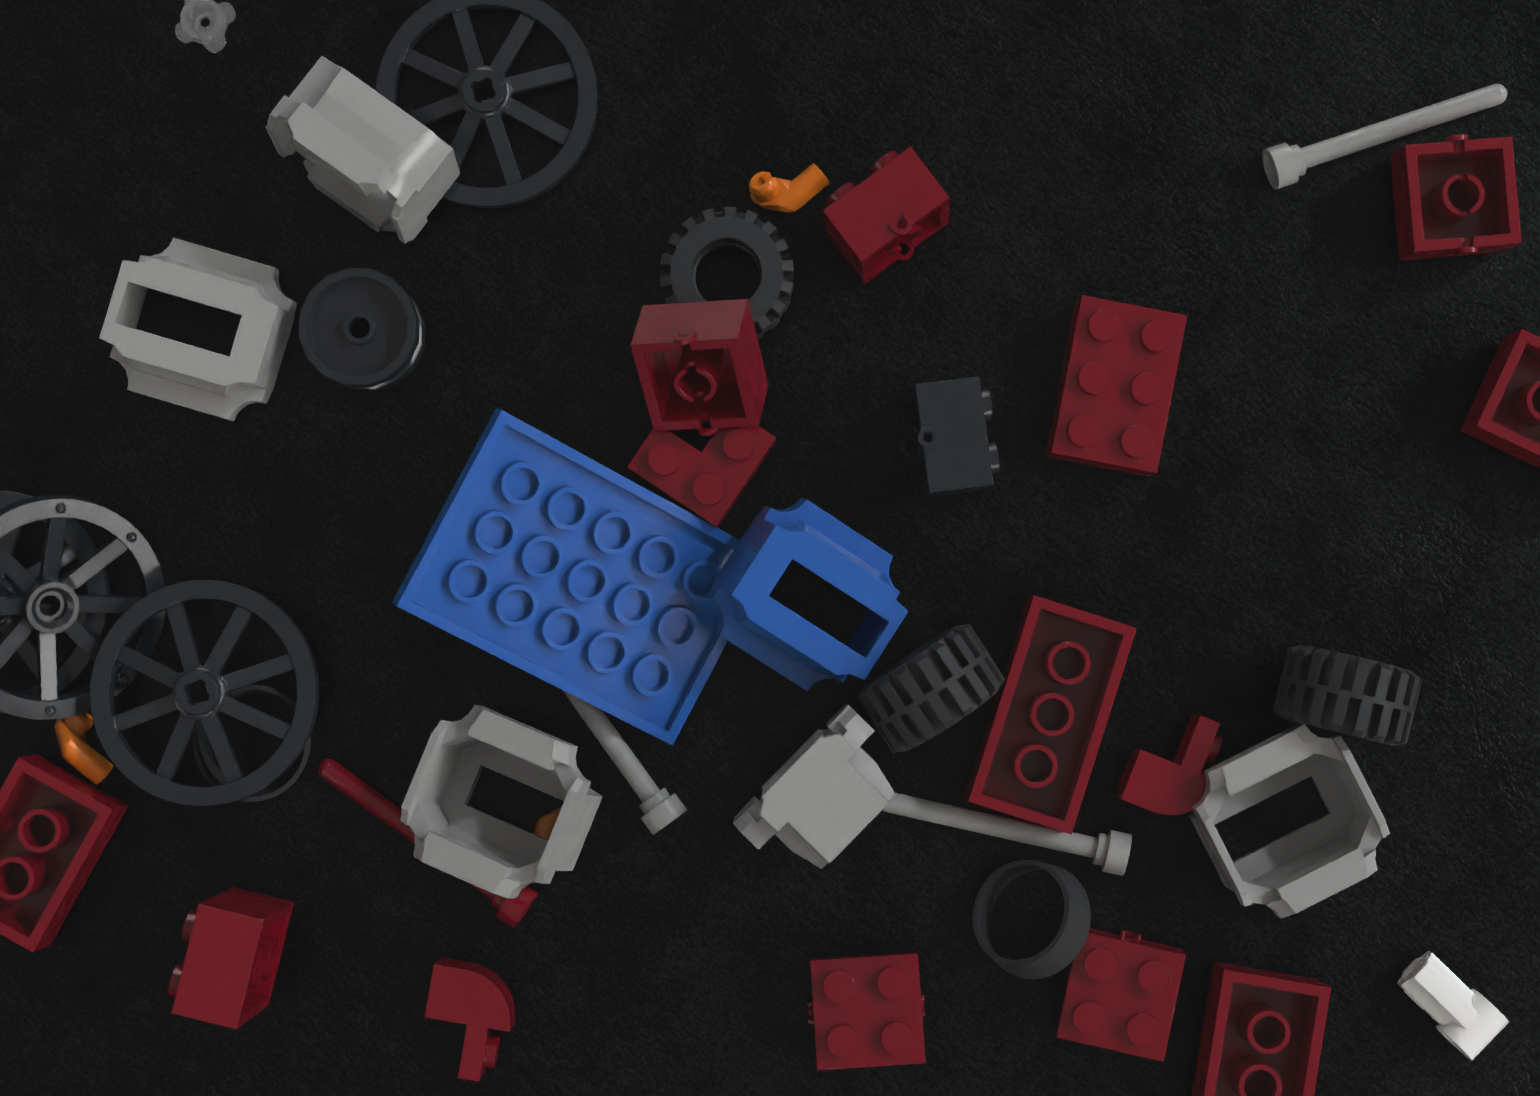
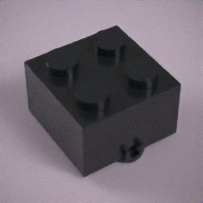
M980 377L915 384L899 395L904 439L900 443V451L907 457L912 499L975 492L994 485L993 475L999 474V455L995 442L988 443L986 421L992 420V402L989 390L981 389ZM914 442L916 449H912L909 452L906 450V444Z

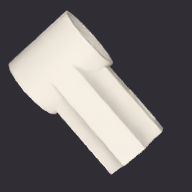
M1427 951L1421 957L1416 958L1403 971L1401 978L1397 982L1404 992L1438 1023L1435 1026L1438 1031L1471 1061L1509 1023L1506 1017L1490 1001L1472 988L1470 990L1432 952Z

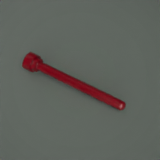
M324 759L319 763L318 773L321 778L415 844V834L412 829L400 821L402 809L336 761ZM470 884L493 900L490 906L498 911L496 917L512 928L518 924L538 895L537 892L526 886L521 890L517 898L508 899Z

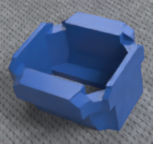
M802 497L794 505L786 509L775 510L768 506L763 507L757 516L754 517L713 581V585L708 593V597L716 603L720 612L719 623L715 633L806 691L814 683L823 679H836L844 682L848 674L865 680L905 618L908 610L896 600L900 592L893 586L889 576V566L893 556ZM792 559L869 608L846 645L769 596Z

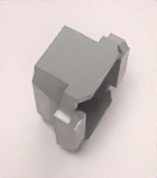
M323 56L319 58L289 97L283 96L269 114L268 122L265 126L277 152L285 158L297 151L305 158L303 163L308 172L307 177L316 189L378 233L379 231L396 232L399 240L405 244L414 240L428 222L427 216L460 175L452 147L441 140L425 125L346 69L334 64Z
M173 238L169 247L160 254L153 256L140 255L138 262L122 261L99 338L113 345L110 357L118 361L126 370L128 377L127 390L234 422L238 413L246 405L252 403L267 404L273 392L293 326L297 303L286 297L281 291L278 281L279 270L275 267ZM148 288L241 315L230 356L137 330V323Z
M847 703L828 720L826 725L829 729L822 731L818 729L761 787L763 789L761 800L759 801L754 796L734 817L733 824L758 850L775 834L791 851L822 869L845 849L887 806L890 799L894 796L895 792L877 763L860 747L875 730Z
M474 705L470 713L459 721L440 720L431 733L401 806L400 821L410 826L415 834L413 854L415 858L488 892L508 899L517 898L523 888L531 883L550 884L555 871H573L603 796L590 788L591 781L583 777L577 768L576 753L578 746L484 706ZM483 767L564 801L549 840L468 805Z
M1298 723L1204 771L1206 778L1205 793L1201 800L1192 807L1194 812L1189 817L1223 885L1235 892L1241 905L1265 904L1271 908L1277 917L1282 919L1296 914L1368 878V876L1378 870L1375 861L1376 847L1379 841L1389 835L1390 832L1368 784L1341 736L1318 737L1311 733L1305 724ZM1311 777L1328 814L1232 861L1214 825Z

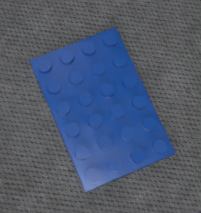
M496 408L392 603L450 634L673 745L728 642L715 633L719 623L720 612L716 603L708 597V593L713 585V581L740 540L507 412Z

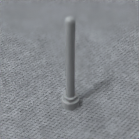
M1492 84L1302 148L1297 144L1289 146L1285 142L1266 148L1262 152V160L1267 178L1274 189L1295 184L1298 182L1299 176L1306 174V168L1499 105L1506 100L1507 90L1501 84Z
M562 690L643 802L639 805L645 814L641 819L652 835L687 811L675 793L670 796L665 787L659 790L603 710Z
M895 793L887 806L882 810L887 813L1092 858V864L1100 865L1102 872L1123 876L1130 855L1132 834L1110 830L1108 834L1098 833L1097 837L1074 832L1071 835L1043 825Z

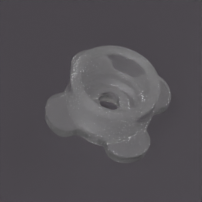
M185 0V6L180 15V23L175 27L176 36L183 43L194 41L205 45L209 52H219L226 45L224 34L228 24L235 20V10L228 2L217 4L213 0ZM204 18L210 20V24L207 27L201 26V20Z

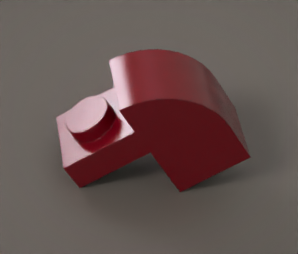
M1191 714L1173 762L1133 747L1114 796L1149 811L1164 815H1178L1192 811V807L1201 800L1206 789V778L1204 774H1201L1204 764L1209 766L1213 764L1221 747L1222 736L1216 734L1220 723L1201 715Z
M440 957L433 966L425 1018L467 1025L458 1078L479 1082L485 1073L486 1067L495 1068L500 1036L491 1035L492 1029L510 1032L515 1024V1005L507 985L492 970L479 964Z

